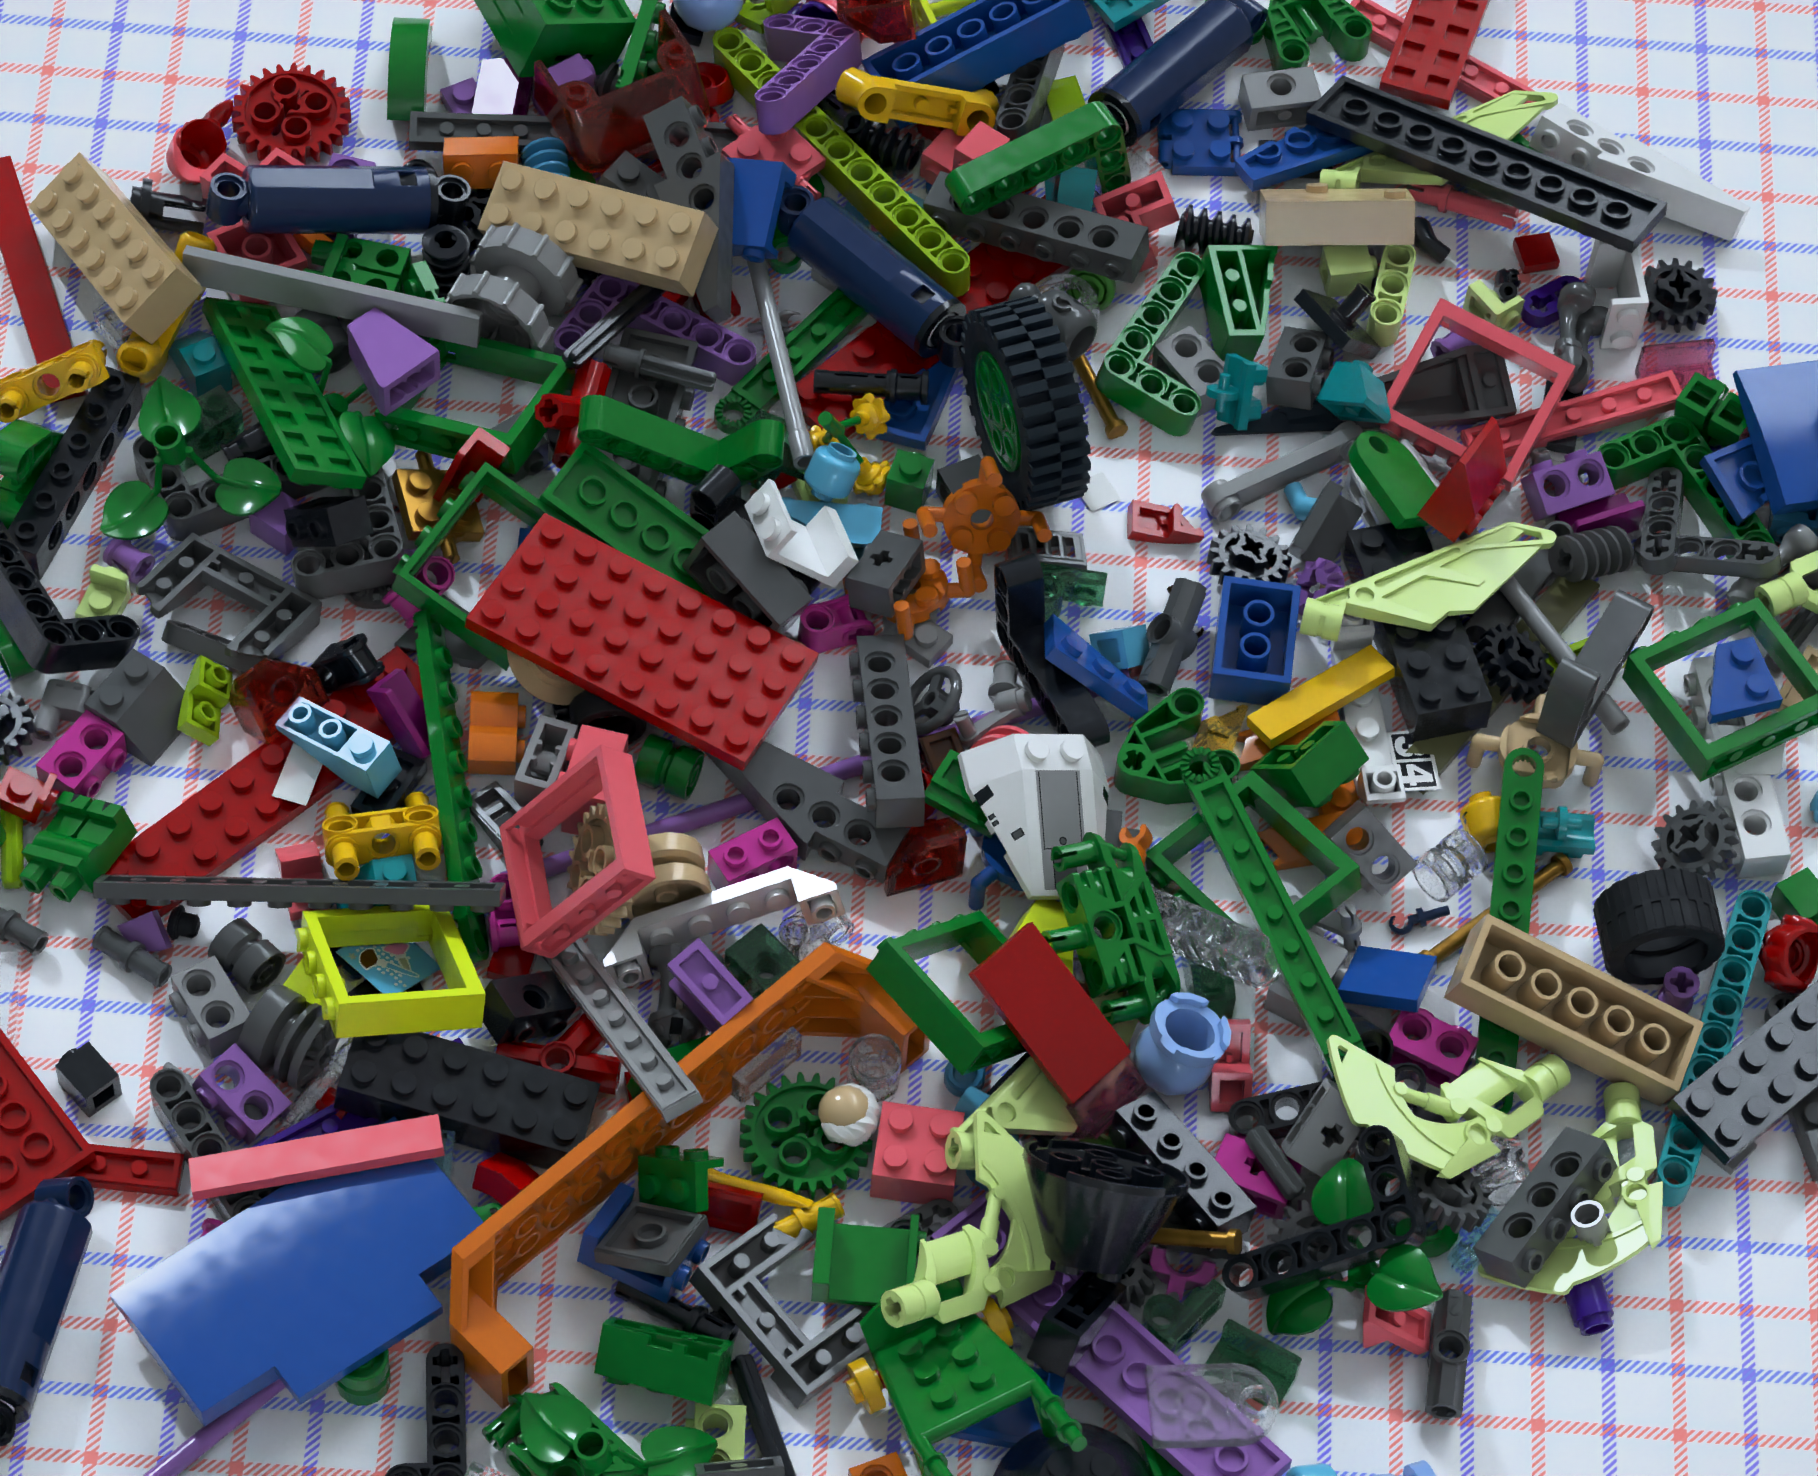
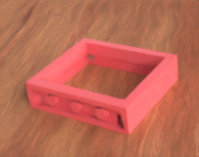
M1440 297L1387 393L1391 419L1388 424H1375L1379 425V429L1389 433V436L1394 439H1399L1400 437L1408 439L1414 443L1413 446L1418 452L1429 457L1435 454L1447 460L1446 464L1452 468L1467 447L1395 411L1394 408L1440 326L1553 383L1507 466L1506 474L1499 482L1505 487L1504 490L1510 492L1572 380L1575 365Z
M599 745L595 750H592L590 754L499 827L520 948L526 952L553 959L656 879L632 755L610 747ZM603 790L616 860L552 909L540 840Z

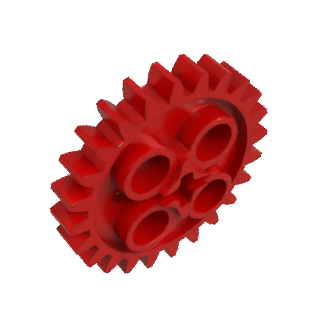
M296 63L291 64L289 71H284L283 67L277 64L276 73L273 74L266 68H263V78L260 79L251 75V86L241 84V95H234L233 97L234 106L231 115L233 133H237L239 144L245 143L246 153L249 154L257 150L258 161L264 160L277 147L305 165L307 163L306 158L312 157L316 162H320V152L332 155V144L342 146V135H349V124L352 122L350 99L345 97L344 86L337 87L335 77L325 80V70L323 69L315 75L311 74V65L309 64L303 71H297Z

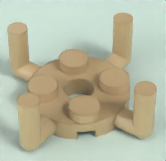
M1539 694L1535 699L1532 713L1520 716L1519 720L1511 725L1509 723L1502 731L1501 737L1480 733L1475 734L1471 739L1466 764L1470 768H1478L1481 765L1484 751H1493L1498 754V760L1503 773L1505 759L1511 751L1517 748H1528L1531 745H1540L1548 752L1546 756L1542 757L1544 762L1542 789H1556L1564 784V781L1570 776L1575 765L1586 766L1582 778L1583 784L1587 787L1596 786L1604 764V757L1598 752L1578 749V743L1570 749L1536 732L1546 694ZM1526 760L1516 761L1512 766L1514 772L1523 777L1530 776L1535 771L1533 765L1530 762H1526Z

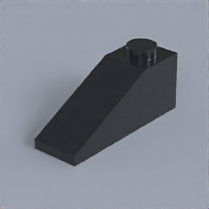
M1086 1271L1043 1316L1026 1358L1037 1363L1044 1371L1064 1378L1080 1361L1124 1295L1127 1288L1126 1285L1120 1282L1101 1280L1096 1277L1097 1273Z

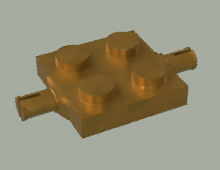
M422 451L415 453L419 469H396L391 478L408 541H416L427 525L434 528L440 520L436 515L444 502L449 497L456 500L461 493L460 490L453 486L440 502L433 498L447 470L436 469L431 454ZM476 501L473 502L440 545L443 557L452 564L460 560L456 543L480 542L485 533Z

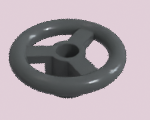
M950 666L932 668L920 676L911 686L915 720L923 714L930 719L924 723H915L917 735L931 733L939 727H945L953 722L954 714L960 710L959 700L962 694V679L956 669ZM945 678L950 680L951 688L949 694L941 689ZM930 684L922 700L914 706L920 693Z

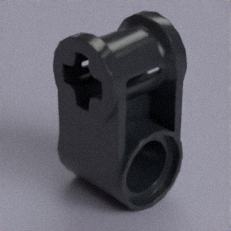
M360 633L327 646L309 666L307 678L316 690L325 694H331L335 691L355 685L361 686L372 681L384 671L385 665L382 661L376 660L366 644L368 638L364 633Z

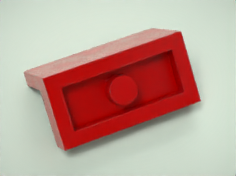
M479 426L455 455L433 498L440 502L453 486L458 489L466 474H469L470 471L477 473L485 461L499 471L511 448ZM481 492L475 501L479 503L485 494Z

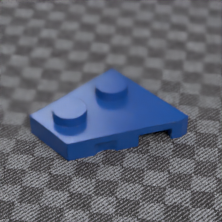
M1754 637L1717 644L1713 659L1714 671L1711 680V700L1707 717L1709 724L1780 708L1783 698Z

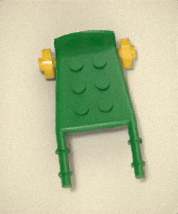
M958 1278L936 1285L941 1302L963 1295V1288ZM991 1296L987 1298L984 1311L942 1324L933 1317H929L899 1328L892 1327L886 1322L882 1314L881 1301L859 1322L876 1369L872 1371L863 1357L848 1363L846 1368L850 1380L845 1382L848 1392L856 1405L862 1403L866 1411L871 1415L886 1407L882 1390L887 1389L911 1443L922 1476H953L947 1468V1458L944 1454L937 1452L932 1446L933 1444L1031 1397L1042 1433L1045 1437L1051 1438L1057 1435L1061 1442L1068 1443L1075 1452L1082 1451L1087 1446V1439L1082 1434V1425L1078 1420L1071 1419L1065 1411L1064 1400L1059 1395H1054L1044 1380L1010 1348L1013 1345V1338L1010 1332L1014 1328L1013 1321L1005 1307L1000 1309Z

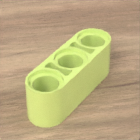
M1386 245L1383 250L1374 289V295L1377 299L1371 303L1365 330L1380 347L1393 345L1399 336L1416 260V251L1412 245Z

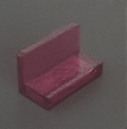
M1711 338L1644 345L1641 348L1635 369L1636 378L1641 379L1673 370L1682 390L1695 372L1710 380L1716 379L1711 363L1716 348L1715 341Z
M1129 1056L1124 1058L1076 1102L1066 1106L1078 1125L1075 1133L1067 1136L1068 1138L1097 1139L1112 1124L1116 1109L1136 1100L1148 1088Z

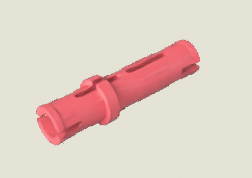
M1447 183L1444 186L1411 185L1413 186L1412 188L1424 192L1409 188V192L1415 201L1438 207L1437 210L1439 212L1446 213L1449 210L1500 225L1510 230L1514 229L1516 221L1513 218L1502 215L1518 218L1519 209L1513 206L1454 190V186Z

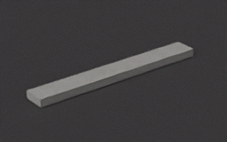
M186 245L183 252L182 263L202 287L354 320L376 307L417 335L475 348L478 347L480 342L483 313L480 310Z
M581 937L553 959L542 956L666 1123L703 1103L697 1088Z

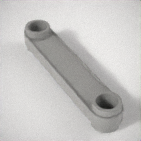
M1346 421L1338 425L1329 436L1228 482L1225 479L1216 480L1202 491L1201 499L1203 500V505L1217 521H1227L1237 515L1242 507L1275 493L1292 482H1299L1342 461L1350 463L1349 448L1364 431L1354 421Z

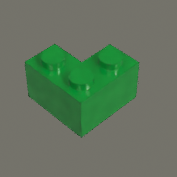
M1323 721L1299 744L1277 745L1250 768V771L1253 770L1294 808L1312 807L1316 809L1328 803L1333 797L1332 792L1341 784H1346L1356 778L1360 773L1359 768L1369 760V757L1345 721Z

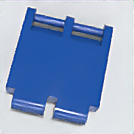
M1177 109L1157 125L1159 168L1171 169L1172 175L1239 177L1235 172V160L1241 157L1240 150L1244 147L1243 138L1239 136V123L1242 122L1241 111L1222 109ZM1229 124L1232 125V136L1229 134ZM1231 150H1233L1234 162H1231Z

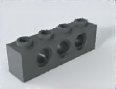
M1567 1126L1563 1129L1474 1245L1473 1249L1486 1274L1526 1288L1573 1226L1571 1220L1572 1209L1582 1201L1592 1200L1618 1167L1604 1139Z

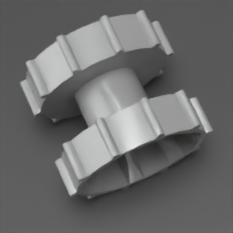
M517 222L513 226L505 225L497 228L494 225H490L469 261L475 266L477 274L465 275L460 273L445 301L448 304L483 311L481 337L542 351L554 331V328L549 326L547 317L557 315L562 318L581 287L583 279L578 277L577 270L572 262L574 257L568 256L558 245L549 239V235L545 234L543 236L533 230L520 227Z

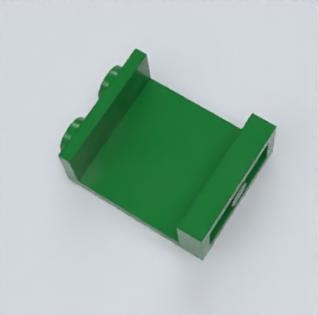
M819 1207L811 1301L875 1306L881 1301L885 1291L914 1281L916 1256L919 1255L920 1239L924 1238L926 1241L927 1232L918 1231L919 1215L911 1214L910 1229L836 1224L834 1223L835 1208Z

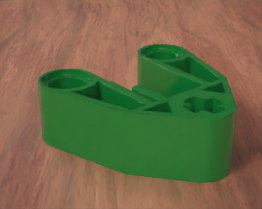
M1270 0L1263 35L1272 69L1276 71L1291 67H1307L1310 48L1306 42L1314 44L1317 38L1321 36L1327 42H1330L1342 59L1350 62L1360 61L1368 54L1372 23L1345 0Z
M20 419L14 420L0 430V474L4 476L0 480V520L7 530L62 439L63 433Z
M1187 687L1179 688L1134 722L1117 755L1113 781L1119 792L1165 805L1193 802L1180 774L1181 758L1188 751L1186 742L1181 740L1192 737L1200 729L1205 702L1199 691ZM1179 711H1187L1191 714H1183ZM1218 749L1212 751L1219 757L1232 784L1236 783L1240 771L1239 758L1229 750ZM1196 761L1189 767V771L1191 770L1192 774L1195 773L1196 776L1198 774L1201 776L1203 774L1207 775V772H1210L1211 766L1204 761Z

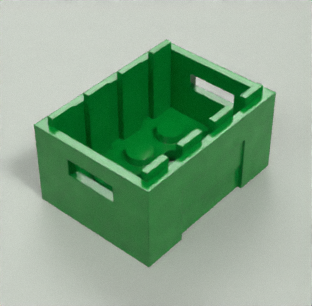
M474 0L518 77H537L540 71L561 62L554 61L556 56L575 55L577 53L586 55L585 59L591 62L596 75H601L612 62H617L633 32L636 22L635 17L624 0Z

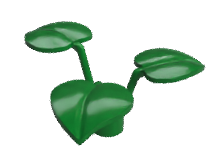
M285 317L269 324L265 331L275 338L283 353L295 366L307 373L322 371L318 386L323 394L332 367V360L327 355L333 350V343L327 333L315 322L302 317ZM365 383L346 398L338 393L324 395L338 422L339 428L344 433L368 478L373 477L393 456L395 441L390 430L378 418L374 416L363 417L360 411H347L348 405L367 390Z
M159 376L143 401L138 419L140 433L146 441L153 444L158 454L153 459L155 463L154 487L151 490L146 483L141 481H128L118 485L106 499L100 531L108 537L121 540L140 539L156 532L164 524L169 514L167 502L157 496L162 488L163 465H179L186 457H190L214 482L220 484L216 489L215 499L224 512L233 516H249L262 510L280 496L283 490L278 476L271 468L258 460L247 457L230 460L224 467L223 477L216 474L194 452L193 447L188 446L185 437L195 432L202 420V408L198 400L188 391L174 385L165 377Z
M1347 1158L1339 1161L1322 1176L1313 1190L1312 1210L1314 1215L1324 1225L1329 1226L1375 1210L1364 1167L1355 1159ZM1359 1238L1356 1241L1357 1249L1364 1248ZM1402 1244L1388 1249L1381 1256L1379 1264L1374 1261L1349 1269L1347 1281L1329 1278L1320 1281L1318 1279L1271 1294L1266 1307L1267 1327L1272 1335L1299 1336L1318 1330L1327 1322L1333 1308L1332 1296L1325 1289L1328 1287L1345 1289L1349 1293L1357 1289L1365 1296V1285H1367L1366 1293L1370 1301L1376 1307L1390 1312L1409 1311L1430 1305L1442 1299L1443 1292L1426 1254L1416 1246Z
M525 1392L521 1401L520 1428L524 1443L531 1455L543 1463L555 1465L562 1463L569 1456L571 1450H573L581 1468L585 1471V1476H595V1474L607 1470L613 1461V1456H618L639 1469L648 1468V1476H695L694 1464L711 1462L718 1447L717 1440L701 1430L684 1426H665L655 1429L643 1438L640 1448L645 1460H640L620 1449L617 1443L609 1444L603 1431L592 1428V1417L589 1409L583 1402L574 1397Z

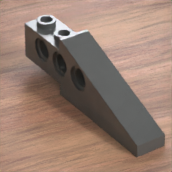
M680 96L643 116L667 179L654 185L661 201L704 211L719 228L695 290L703 312L718 324L731 317L735 167L728 158L718 151L713 139L709 135L706 136L703 126L707 124V121L700 107L697 104L692 106L683 96ZM689 137L687 143L680 147L682 141ZM701 168L700 173L693 178L695 171ZM714 199L712 205L708 209H705L706 204L710 200Z
M763 741L744 771L704 752L767 822L776 817L779 818L798 846V856L805 861L810 851L814 849L825 860L840 862L852 868L863 879H874L882 884L885 882L905 847L908 828H876L874 812H867L866 807L842 796L844 780ZM782 803H790L793 804L796 808L793 810H785L782 809L779 805ZM823 820L832 826L822 828L818 827L814 822ZM860 838L866 841L867 844L858 846L850 842V840Z

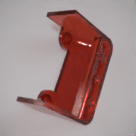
M666 9L659 11L657 63L662 71L598 97L591 85L583 81H570L558 86L542 60L534 62V98L560 139L566 144L567 150L578 167L583 171L589 173L605 171L625 150L634 157L655 150L643 116L680 96H683L692 106L697 104L700 107L707 121L703 128L708 125L710 121V104L694 52Z

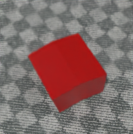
M499 1152L477 1165L472 1188L490 1195L504 1206L540 1175L525 1162Z

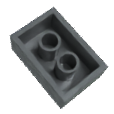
M735 511L700 538L682 565L710 598L780 634H783L792 627L813 599L802 580L793 577L783 564L766 557L752 524L746 519H741Z

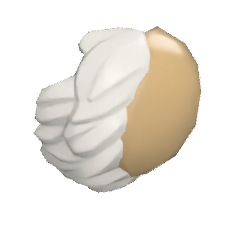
M846 1083L836 1086L825 1092L819 1102L818 1117L821 1121L823 1132L831 1142L844 1143L848 1146L856 1147L863 1142H867L869 1137L876 1132V1126L879 1124V1113L881 1111L879 1110L875 1095L858 1084Z

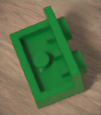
M678 1145L655 1146V1153L638 1155L639 1202L694 1213L708 1211V1169L723 1167L724 1158L709 1156L708 1149L704 1148L685 1149L681 1153L680 1146Z

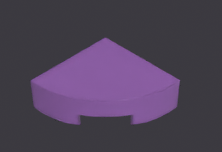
M153 910L117 926L123 937L131 942L135 940L145 945L146 951H162L173 947L158 910Z

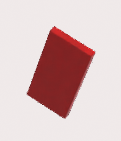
M1033 922L1023 926L968 974L1067 1104L1076 1102L1131 1053V1050Z

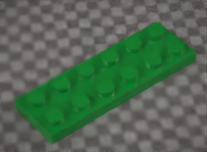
M581 442L542 493L539 500L591 537L708 596L682 565L700 538L709 530L594 446Z

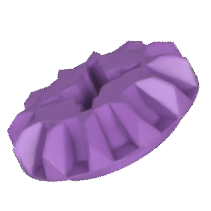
M1318 557L1314 562L1305 561L1304 570L1295 572L1298 577L1295 585L1301 586L1298 614L1303 616L1307 597L1315 599L1345 587L1343 572L1336 563ZM1317 582L1326 586L1316 590L1314 594L1309 591L1311 586L1317 585Z

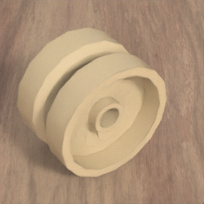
M673 832L648 835L656 879L632 897V905L626 904L627 917L630 921L635 917L712 892L709 876L705 872L702 846L696 838L684 833Z

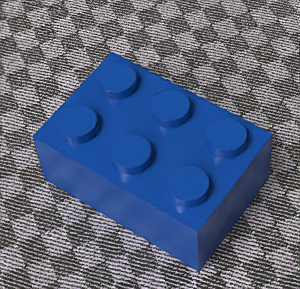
M1224 575L1219 599L1208 698L1267 705L1290 691L1301 593L1300 585Z

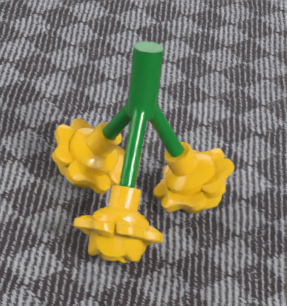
M867 393L863 398L853 400L852 405L855 410L850 412V419L839 422L830 412L824 411L818 416V422L823 427V430L819 426L814 425L809 433L814 451L822 445H828L829 442H838L854 450L861 469L853 486V492L855 495L866 493L868 496L879 495L884 491L886 479L891 468L890 463L887 460L880 463L876 461L870 463L866 457L859 455L844 435L845 428L851 426L856 427L858 434L865 433L866 437L870 440L874 439L878 434L887 432L886 422L890 420V414L885 409L883 399L880 397L875 399L872 393Z

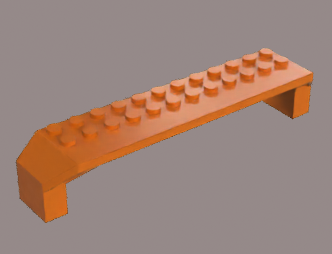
M827 942L822 943L678 1062V1065L699 1091L703 1103L666 1123L642 1091L452 1248L449 1317L451 1344L457 1346L463 1353L465 1372L502 1409L509 1405L508 1396L522 1394L535 1383L534 1348L497 1312L498 1288L608 1198L620 1182L626 1183L638 1173V1155L655 1153V1146L673 1144L801 1036L861 1038L899 1075L929 1050L930 1039L866 970L872 962L871 959Z

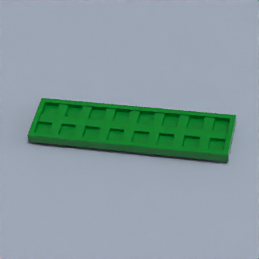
M206 297L201 310L290 482L303 486L310 484L326 485L339 490L346 488L362 489L367 476L344 433L339 428L338 422L312 373H307L295 366L283 353L275 338L265 331L269 324L282 318L276 306Z

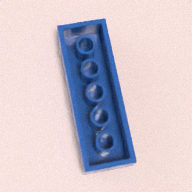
M977 0L862 60L861 63L865 72L870 75L973 92L984 88L985 85L1004 75L1015 72L1019 67L1037 58L1046 56L1050 51L1069 41L1078 39L1084 33L1094 28L1083 0ZM894 120V122L900 128V130L907 127L908 125L915 124L912 122Z

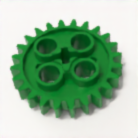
M798 1072L796 1083H791L783 1075L781 1076L780 1088L768 1082L766 1083L767 1096L758 1092L754 1093L753 1103L755 1106H745L744 1117L747 1119L740 1120V1132L743 1134L739 1136V1147L746 1148L743 1150V1162H753L750 1172L752 1176L764 1173L762 1178L763 1184L770 1185L776 1182L778 1188L785 1190L790 1188L793 1193L800 1195L801 1191H807L811 1200H815L816 1190L822 1189L824 1194L828 1196V1194L832 1193V1185L834 1184L840 1189L846 1190V1176L854 1180L859 1179V1167H867L869 1156L866 1153L872 1152L873 1140L868 1139L867 1142H863L856 1147H851L844 1143L831 1142L823 1132L819 1117L809 1112L813 1109H818L819 1102L825 1092L835 1087L834 1077L829 1079L824 1085L820 1083L819 1073L814 1074L811 1082H806L802 1072ZM777 1121L785 1122L789 1126L779 1129L773 1127L771 1124ZM834 1143L838 1144L842 1148L836 1151H831L826 1149L824 1146L827 1144ZM790 1156H797L803 1159V1161L794 1164L789 1163L785 1159Z

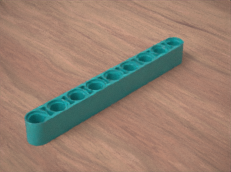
M1758 890L1742 892L1735 902L1724 935L1725 950L1716 962L1699 1019L1704 1024L1678 1094L1695 1081L1697 1076L1700 1077L1731 1051L1772 910L1770 899ZM1745 913L1751 914V915H1753V916H1755V917H1750V916L1746 915ZM1735 945L1742 946V947H1744L1746 950L1740 949V948L1736 947ZM1726 978H1731V979L1735 980L1736 982H1731V981L1727 980ZM1716 1010L1722 1011L1727 1015H1721L1717 1013ZM1706 1043L1713 1044V1045H1715L1718 1049H1716V1048H1711V1047L1707 1046ZM1673 1112L1658 1158V1167L1655 1169L1651 1182L1653 1184L1663 1181L1662 1205L1666 1207H1675L1684 1202L1694 1179L1704 1145ZM1676 1144H1682L1689 1150H1683L1677 1147ZM1665 1178H1672L1679 1184H1672Z

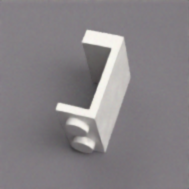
M1595 239L1585 274V281L1594 288L1616 287L1618 298L1611 299L1599 340L1600 349L1614 348L1619 350L1636 347L1649 306L1638 249L1636 248L1632 253H1629Z
M768 479L744 505L766 557L834 588L859 562L835 509L825 505L806 526L791 520L776 483L771 479Z

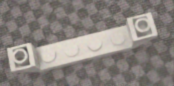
M1343 615L1338 641H1331L1332 666L1368 645H1372L1375 633L1373 620ZM1376 687L1340 708L1342 721L1347 723L1369 757V760L1359 768L1360 773L1353 781L1358 796L1366 805L1405 802L1406 794L1400 764L1392 763L1379 688Z
M787 866L633 918L604 958L603 963L608 974L618 987L623 989L653 979L647 954L655 946L679 944L697 937H703L709 933L736 924H742L748 920L780 911L796 904L800 905L807 926L828 921L834 917L846 914L835 882Z

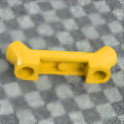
M855 67L842 72L835 92L839 102L857 109L864 119L888 124L889 119L948 128L952 129L956 135L965 137L979 121L993 128L999 110L997 97L987 89L969 92L874 76Z
M187 231L180 235L174 254L182 262L186 245L216 251L217 246L211 238L196 232ZM203 287L204 291L153 344H150L136 332L132 331L127 342L120 346L116 355L117 364L121 370L129 375L140 378V383H149L157 379L168 361V351L196 300L200 301L207 287Z

